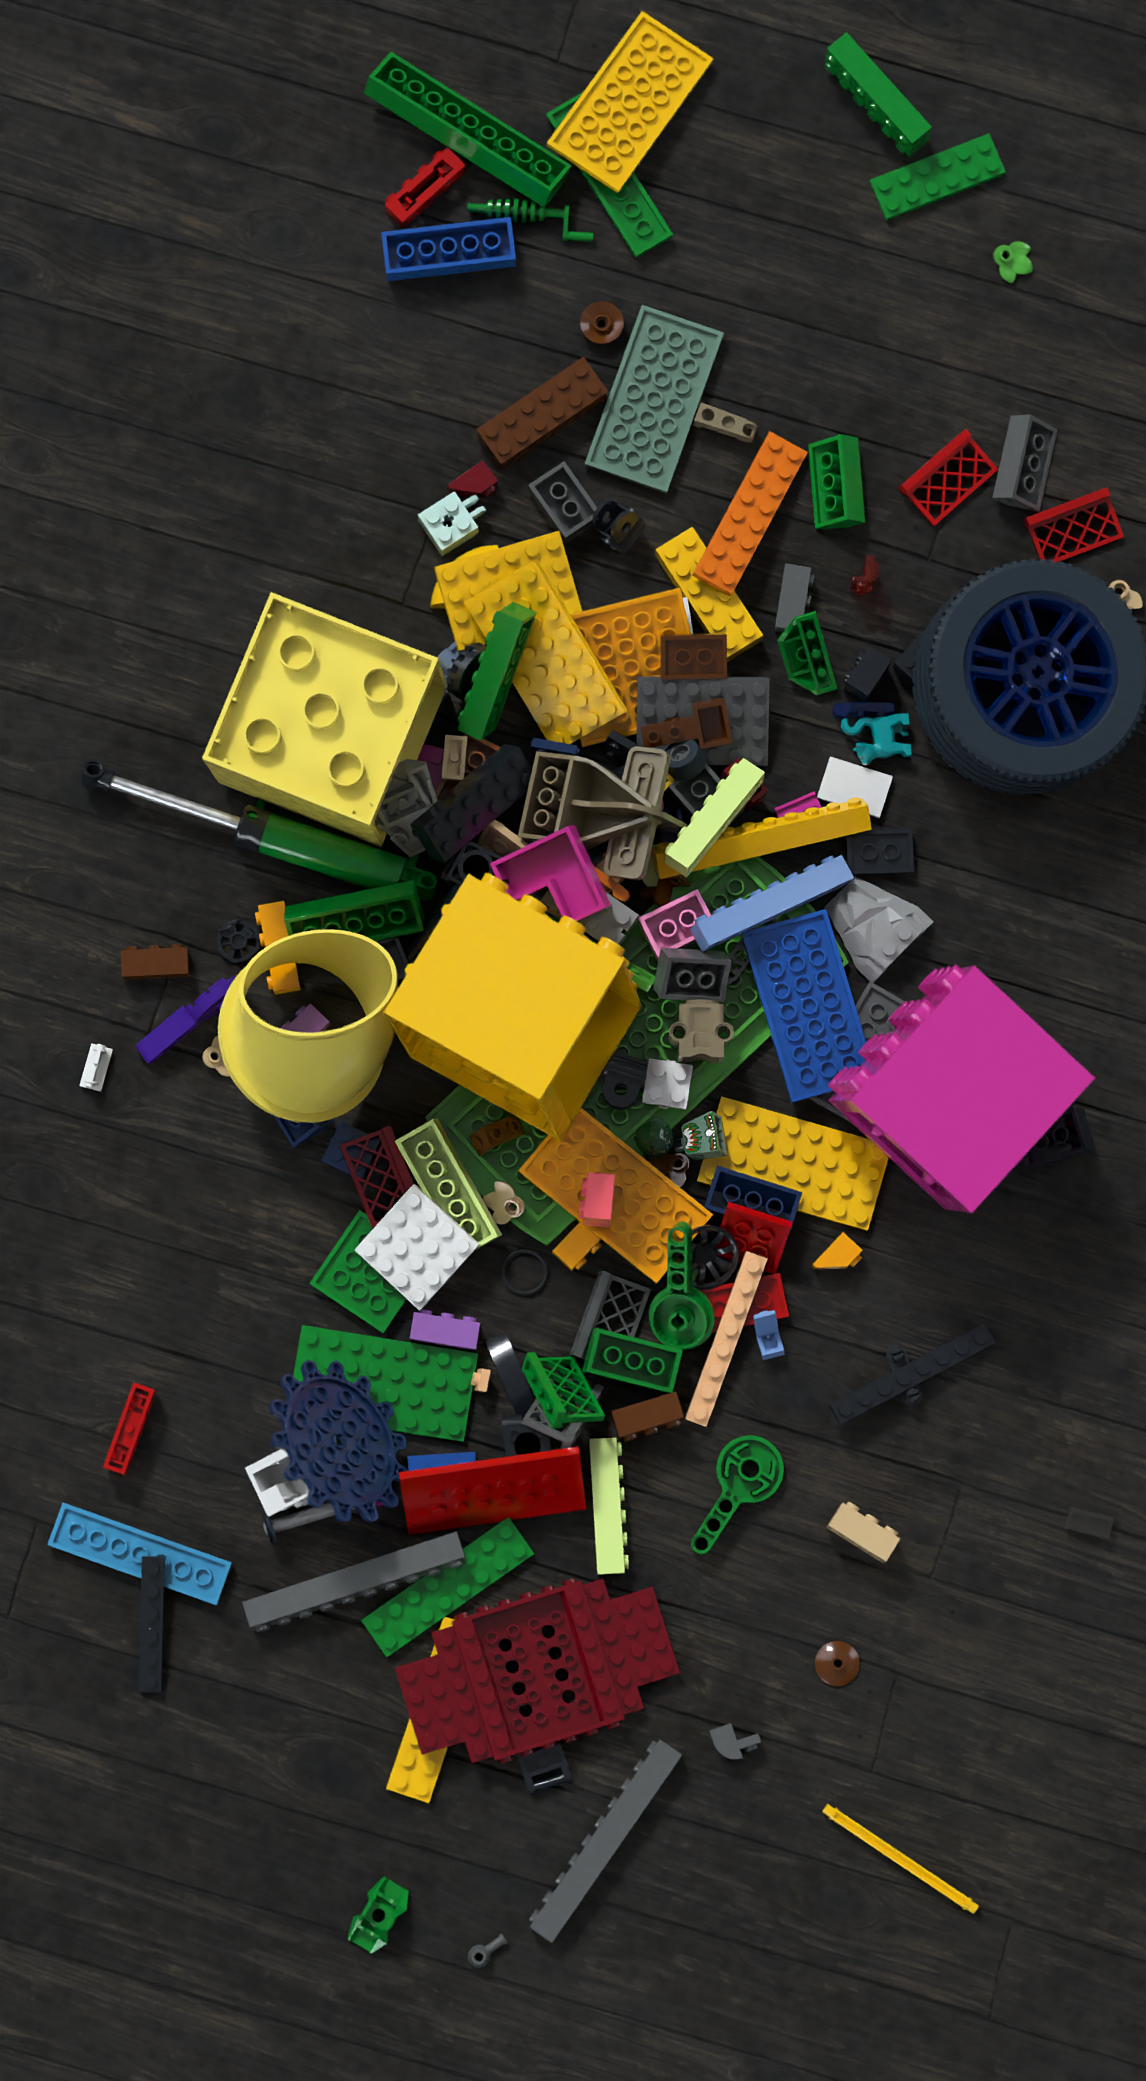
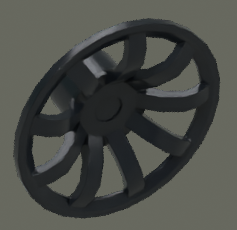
M704 1225L692 1229V1235L698 1232L701 1233V1240L692 1242V1273L697 1266L699 1267L697 1283L693 1281V1285L697 1289H711L723 1284L734 1273L739 1259L737 1243L728 1231L718 1226ZM706 1231L718 1232L713 1241L707 1242ZM724 1236L731 1244L727 1247L715 1248ZM733 1251L732 1263L717 1257V1254H726ZM676 1252V1256L679 1259H684L683 1255H679L680 1252ZM714 1262L729 1268L721 1278L713 1265ZM706 1267L712 1273L715 1281L704 1283ZM678 1274L681 1280L684 1281V1277L681 1274Z

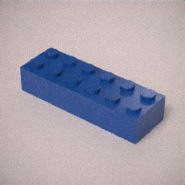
M511 217L381 232L387 281L516 267Z

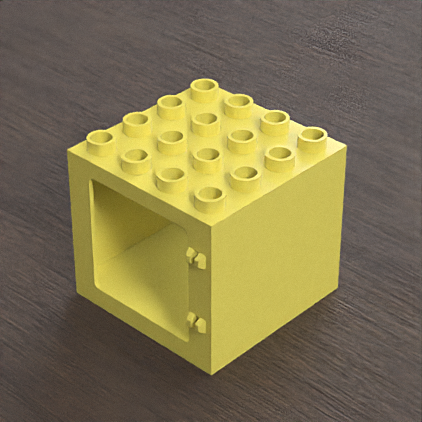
M271 592L202 759L220 784L382 847L387 833L384 830L381 831L376 826L374 820L398 763L406 759L418 760L447 689V682L439 659Z

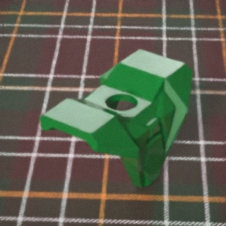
M383 1877L368 1892L369 1902L362 1914L353 1917L348 1940L366 1949L371 1954L388 1943V1933L398 1916L407 1911L409 1891ZM375 1909H382L385 1912V1919L382 1922H375L373 1920L372 1913Z

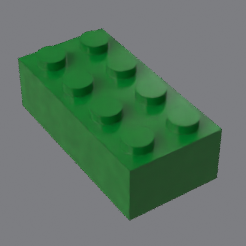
M594 1328L592 1329L582 1372L669 1394L673 1392L683 1350Z

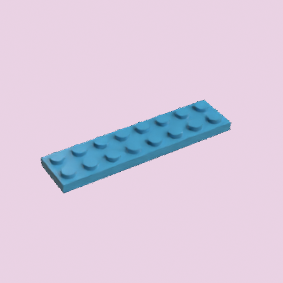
M62 1503L47 1544L141 1578L142 1556H165V1587L217 1605L232 1565V1562L66 1503Z

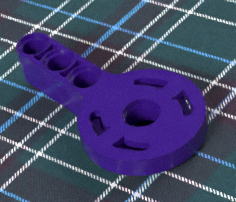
M237 975L228 980L223 977L208 988L209 992L204 991L194 1001L195 1006L191 1004L186 1007L182 1006L135 1046L148 1065L159 1059L202 1022L220 1012L226 992Z

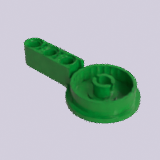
M683 1221L676 1223L668 1233L667 1287L655 1296L649 1310V1321L656 1338L666 1346L681 1350L692 1349L703 1344L711 1335L715 1324V1313L711 1302L693 1285L692 1228ZM676 1231H681L684 1234V1238L678 1237ZM676 1252L682 1253L684 1259H679L676 1256ZM676 1274H681L684 1277V1281L677 1279ZM679 1314L684 1323H679L675 1316Z

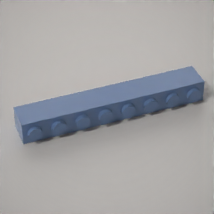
M833 855L822 860V864L817 867L815 864L806 867L802 874L798 875L795 872L785 878L786 881L782 883L778 880L768 885V889L763 892L761 889L754 891L749 895L750 898L746 900L741 897L731 903L732 906L729 908L722 906L714 910L713 915L709 917L706 914L694 920L696 924L690 928V931L701 951L709 950L847 885L854 877L842 855L836 858Z

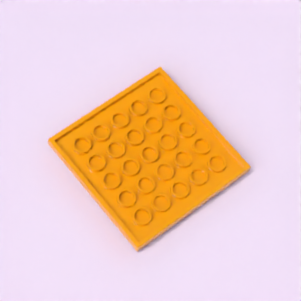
M680 587L570 614L628 710L580 738L582 747L605 742L612 730L624 737L636 734L637 676H660V635L691 634Z

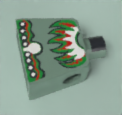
M713 1111L683 1124V1138L673 1141V1146L677 1153L685 1151L686 1155L694 1160L728 1156L722 1117Z

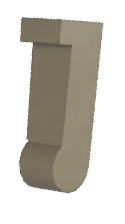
M702 402L692 425L732 436L744 442L753 441L758 427L755 423Z

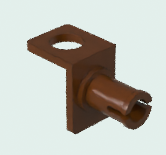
M681 874L658 879L657 886H643L641 890L646 891H640V896L643 900L653 899L656 905L662 907L670 902L673 887H690L691 882Z

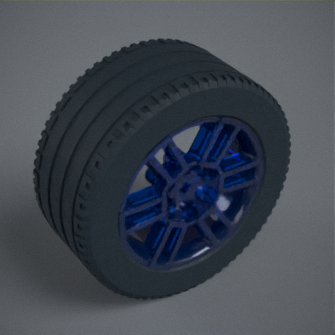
M1035 559L1014 561L992 568L972 579L952 596L931 619L919 642V648L914 659L915 667L912 672V683H914L912 688L913 700L917 704L915 709L918 719L922 721L921 727L924 729L926 737H929L931 740L930 744L934 746L938 754L941 753L942 759L951 768L955 767L957 769L956 772L962 774L966 779L971 778L972 782L982 787L988 786L990 790L1002 793L1006 791L1008 794L1023 795L1027 793V795L1055 791L1079 781L1106 764L1124 747L1135 732L1136 725L1140 723L1145 710L1143 708L1146 706L1145 636L1141 634V626L1138 625L1137 618L1132 616V610L1128 608L1125 601L1122 602L1121 596L1116 594L1112 587L1108 588L1106 582L1098 579L1099 577L1091 576L1090 572L1084 571L1080 567L1074 568L1072 564H1066L1061 561L1057 563L1054 560L1044 559L1037 561ZM1014 618H1021L1027 635L1026 639H1022ZM1035 620L1054 627L1047 637L1039 635ZM997 621L1002 622L1012 646L1010 652L980 646L985 633ZM1063 634L1069 639L1064 646L1058 642ZM1035 647L1043 651V657L1035 655ZM1075 649L1080 654L1084 665L1073 663L1071 654ZM1015 655L1022 657V665L1016 663ZM976 657L1001 662L1003 667L1002 669L976 666L974 661ZM1053 661L1060 665V671L1053 670L1051 666ZM1037 670L1036 674H1040V676L1035 678V674H1032V671ZM1013 676L1019 679L1020 686L1013 683ZM1073 676L1087 677L1088 685L1073 682ZM975 678L1003 681L1005 690L988 709L984 707L978 695ZM1049 683L1056 685L1057 693L1049 690ZM1034 691L1037 695V700H1033L1028 692ZM1066 693L1087 696L1083 713L1077 724L1064 698ZM1011 699H1015L1018 702L1004 723H999L996 717ZM1050 706L1056 708L1065 728L1063 733L1059 734L1049 708ZM1029 707L1037 709L1045 731L1044 737H1031L1014 732V727Z

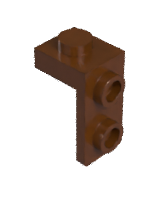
M512 1115L480 1128L469 1137L474 1149L481 1156L500 1144L524 1135L525 1131L518 1117Z

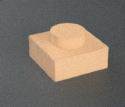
M482 1368L477 1369V1372L473 1373L471 1385L474 1386L473 1391L480 1393L487 1391L491 1370Z

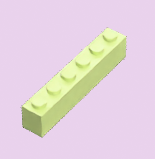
M744 758L739 764L735 763L731 767L730 775L727 779H722L718 783L717 791L714 795L710 794L706 798L702 810H697L693 814L689 826H684L680 830L677 841L675 843L671 842L664 852L666 854L665 864L686 878L764 781L765 772Z
M616 1438L589 1439L597 1575L625 1573L624 1568H629L628 1555L623 1554V1546H627V1532H622V1523H626L625 1510H621L620 1501H625L624 1487L619 1488V1479L623 1478V1466L618 1465V1456H622L621 1443H617Z

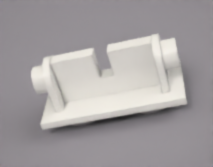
M91 1043L80 1082L81 1087L101 1092L113 1049L101 1044Z

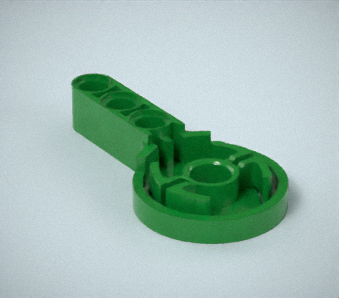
M752 1435L742 1436L729 1442L721 1451L717 1460L716 1474L722 1493L691 1541V1548L694 1553L703 1555L711 1549L740 1504L761 1502L769 1498L778 1489L783 1478V1461L779 1451L768 1440ZM746 1461H754L759 1467L758 1474L753 1478L744 1476L741 1471L742 1464ZM724 1500L729 1501L732 1504V1510L728 1513L722 1512L719 1508L720 1502ZM711 1519L717 1520L720 1524L719 1530L715 1532L710 1531L707 1527V1522ZM704 1538L708 1543L707 1548L702 1551L698 1550L695 1547L696 1539Z

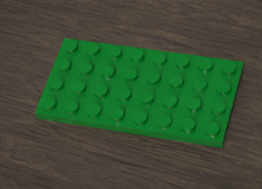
M302 1325L293 1376L296 1380L303 1381L301 1366L306 1360L313 1361L323 1375H327L331 1362L338 1361L342 1364L345 1377L349 1382L355 1383L360 1376H366L370 1380V1397L372 1401L377 1404L388 1402L392 1405L394 1413L388 1420V1426L391 1431L464 1442L473 1389L471 1381L473 1373L476 1371L478 1353Z

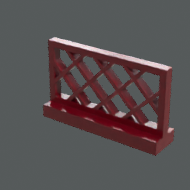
M390 1125L340 1145L343 1157L372 1228L381 1221L375 1222L372 1215L374 1207L377 1206L386 1210L387 1214L391 1210L395 1198L400 1199L413 1185L402 1153L395 1143L396 1138ZM376 1136L379 1137L381 1142L378 1152L366 1147L369 1139ZM366 1140L364 1146L361 1145V1144H359L360 1142H363V1141ZM355 1145L362 1148L358 1160L349 1156L347 1147ZM365 1150L377 1155L372 1166L360 1161ZM379 1156L388 1160L389 1167L387 1172L374 1168ZM351 1161L356 1163L355 1167H353ZM358 1165L370 1169L366 1181L357 1177L355 1171ZM373 1171L385 1176L380 1187L368 1182ZM387 1177L396 1181L398 1186L395 1193L383 1189ZM367 1185L378 1190L374 1201L366 1198L364 1195ZM381 1191L393 1196L389 1207L377 1203Z

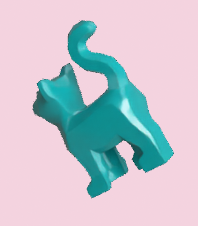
M909 713L893 714L887 717H863L853 727L849 726L847 718L842 719L841 728L847 735L854 736L860 733L866 725L871 728L873 745L856 743V747L853 748V751L857 752V757L863 765H869L875 758H888L896 754H901L906 758L911 756V745L897 743L894 734H900L902 737L908 736L907 727L904 725H909Z

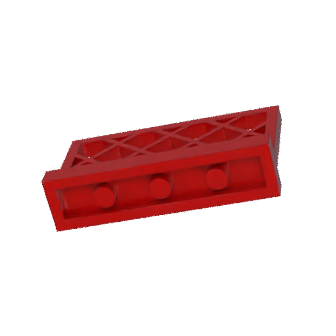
M967 429L959 433L898 487L902 494H906L932 526H935L998 470L970 437L971 434ZM968 443L974 449V458H962L963 448ZM949 460L959 461L958 473L946 472ZM962 461L974 462L973 474L962 473ZM977 462L986 463L991 470L985 475L977 474ZM933 474L943 475L942 487L930 486ZM946 475L958 476L957 488L946 487ZM961 476L973 477L970 489L961 488ZM976 477L981 478L978 482H976ZM918 488L927 489L926 501L917 500L912 493ZM930 489L942 490L941 502L930 501ZM945 490L957 491L954 503L945 502ZM960 491L965 492V493L960 497ZM929 504L941 505L940 515L936 519L929 513Z
M1107 487L1023 519L1039 559L1045 560L1043 552L1046 546L1057 550L1054 559H1052L1057 563L1058 561L1124 537ZM1104 502L1108 508L1106 518L1094 513L1097 506ZM1093 507L1091 512L1086 510L1088 508ZM1083 511L1090 515L1085 526L1074 521L1078 512ZM1073 515L1072 519L1067 518V516ZM1092 517L1104 521L1099 532L1088 528ZM1063 519L1070 522L1065 533L1054 529L1057 520ZM1053 522V524H1052L1051 527H1049V526L1046 525V524H1049V523ZM1106 523L1115 527L1117 535L1108 537L1102 534ZM1072 524L1083 528L1079 540L1068 535ZM1042 526L1050 530L1046 540L1043 541L1037 538L1034 529ZM1086 530L1098 535L1092 545L1082 542ZM1052 531L1063 536L1059 548L1048 543ZM1066 538L1077 543L1073 552L1069 553L1062 549ZM1080 544L1085 546L1084 548L1078 549ZM1060 552L1065 554L1063 556L1058 557Z

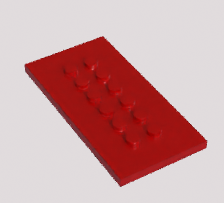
M579 1447L399 1472L409 1535L502 1522L506 1518L516 1520L586 1509Z

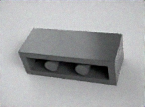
M785 563L774 632L783 633L794 617L804 615L805 608L809 609L811 596L807 595L808 587H813L814 575L810 574L811 567Z

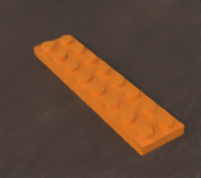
M769 431L692 576L728 596L732 595L801 466L807 451Z

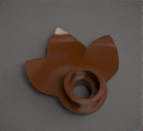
M662 1152L649 1159L648 1162L677 1186L681 1188L685 1184L686 1172L690 1167V1161L685 1154L675 1153L671 1155ZM677 1162L683 1163L681 1167H675Z

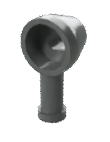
M501 1933L498 1938L486 1946H473L468 1952L470 1964L477 1968L486 1966L490 1961L491 1953L508 1942ZM478 1952L483 1954L481 1961L475 1959V1954Z

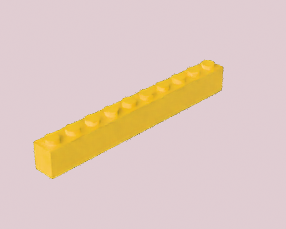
M854 797L848 799L847 802H833L822 808L811 807L806 809L805 812H790L779 818L768 817L758 823L747 822L740 827H727L691 872L872 830L868 804L863 798ZM669 842L659 843L657 846L652 847L651 850L654 870L659 879L680 875L679 872L665 864L666 854L664 852L670 844Z

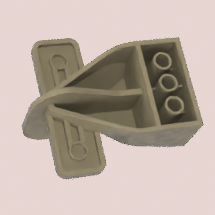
M638 746L631 748L627 755L621 780L609 769L587 758L536 751L518 837L533 843L567 826L575 825L586 850L609 840L604 863V872L607 875L629 880L643 879L647 873L655 831L660 830L679 834L684 826H689L673 816L662 812L660 809L671 760L670 754L662 749Z

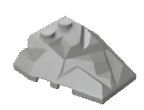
M856 876L824 907L833 926L839 933L846 951L848 950L855 968L872 983L888 969L889 965L916 938H919L933 924V921L918 906Z

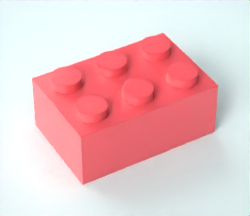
M588 1172V1177L583 1178L581 1197H585V1200L580 1201L579 1219H583V1225L610 1228L615 1175Z

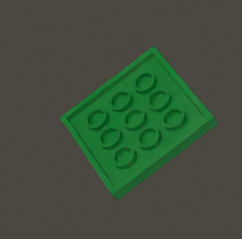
M359 1210L309 1284L384 1334L407 1299L355 1251L357 1246L374 1229L371 1227L367 1215Z

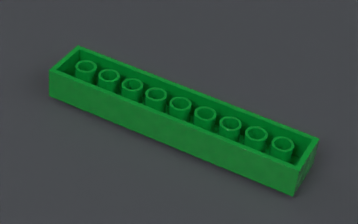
M390 52L369 76L364 90L365 95L541 206L545 207L566 182L572 165L396 54Z

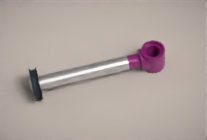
M376 1501V1507L383 1506L381 1502ZM330 1503L271 1520L267 1514H262L264 1530L269 1537L270 1543L272 1541L277 1542L275 1536L277 1532L335 1515L333 1506Z

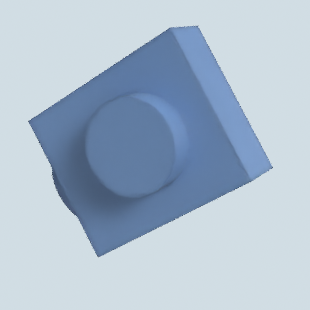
M775 1310L762 1311L754 1315L756 1338L763 1360L785 1355L778 1332Z

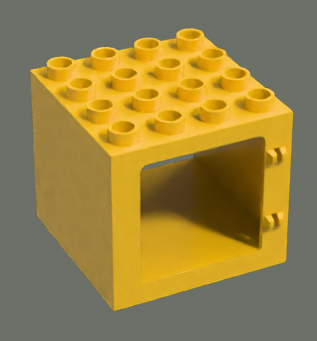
M485 873L480 881L468 874L452 902L444 905L442 908L443 916L414 964L407 965L405 969L407 975L384 1011V1014L410 1058L561 1142L610 1061L614 1051H616L640 1011L642 1004L636 991L639 986L632 980L634 973L627 968L630 962L623 957L625 950L614 941L601 937L598 944H595L583 935L586 928L572 918L563 915L559 923H557L545 914L547 907L537 899L524 894L520 902H518L506 893L509 888L508 885L497 877Z

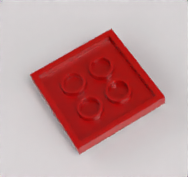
M728 1202L720 1227L728 1231L736 1241L739 1250L738 1263H742L745 1252L748 1251L767 1258L763 1271L776 1274L792 1222ZM724 1236L715 1248H723L731 1244ZM733 1251L726 1254H717V1256L732 1260Z

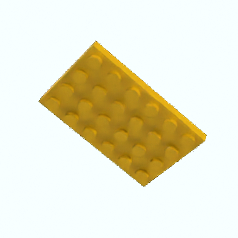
M559 531L434 567L458 651L465 650V646L470 644H487L485 643L486 638L464 602L535 559L539 561L568 612L573 614L582 611Z

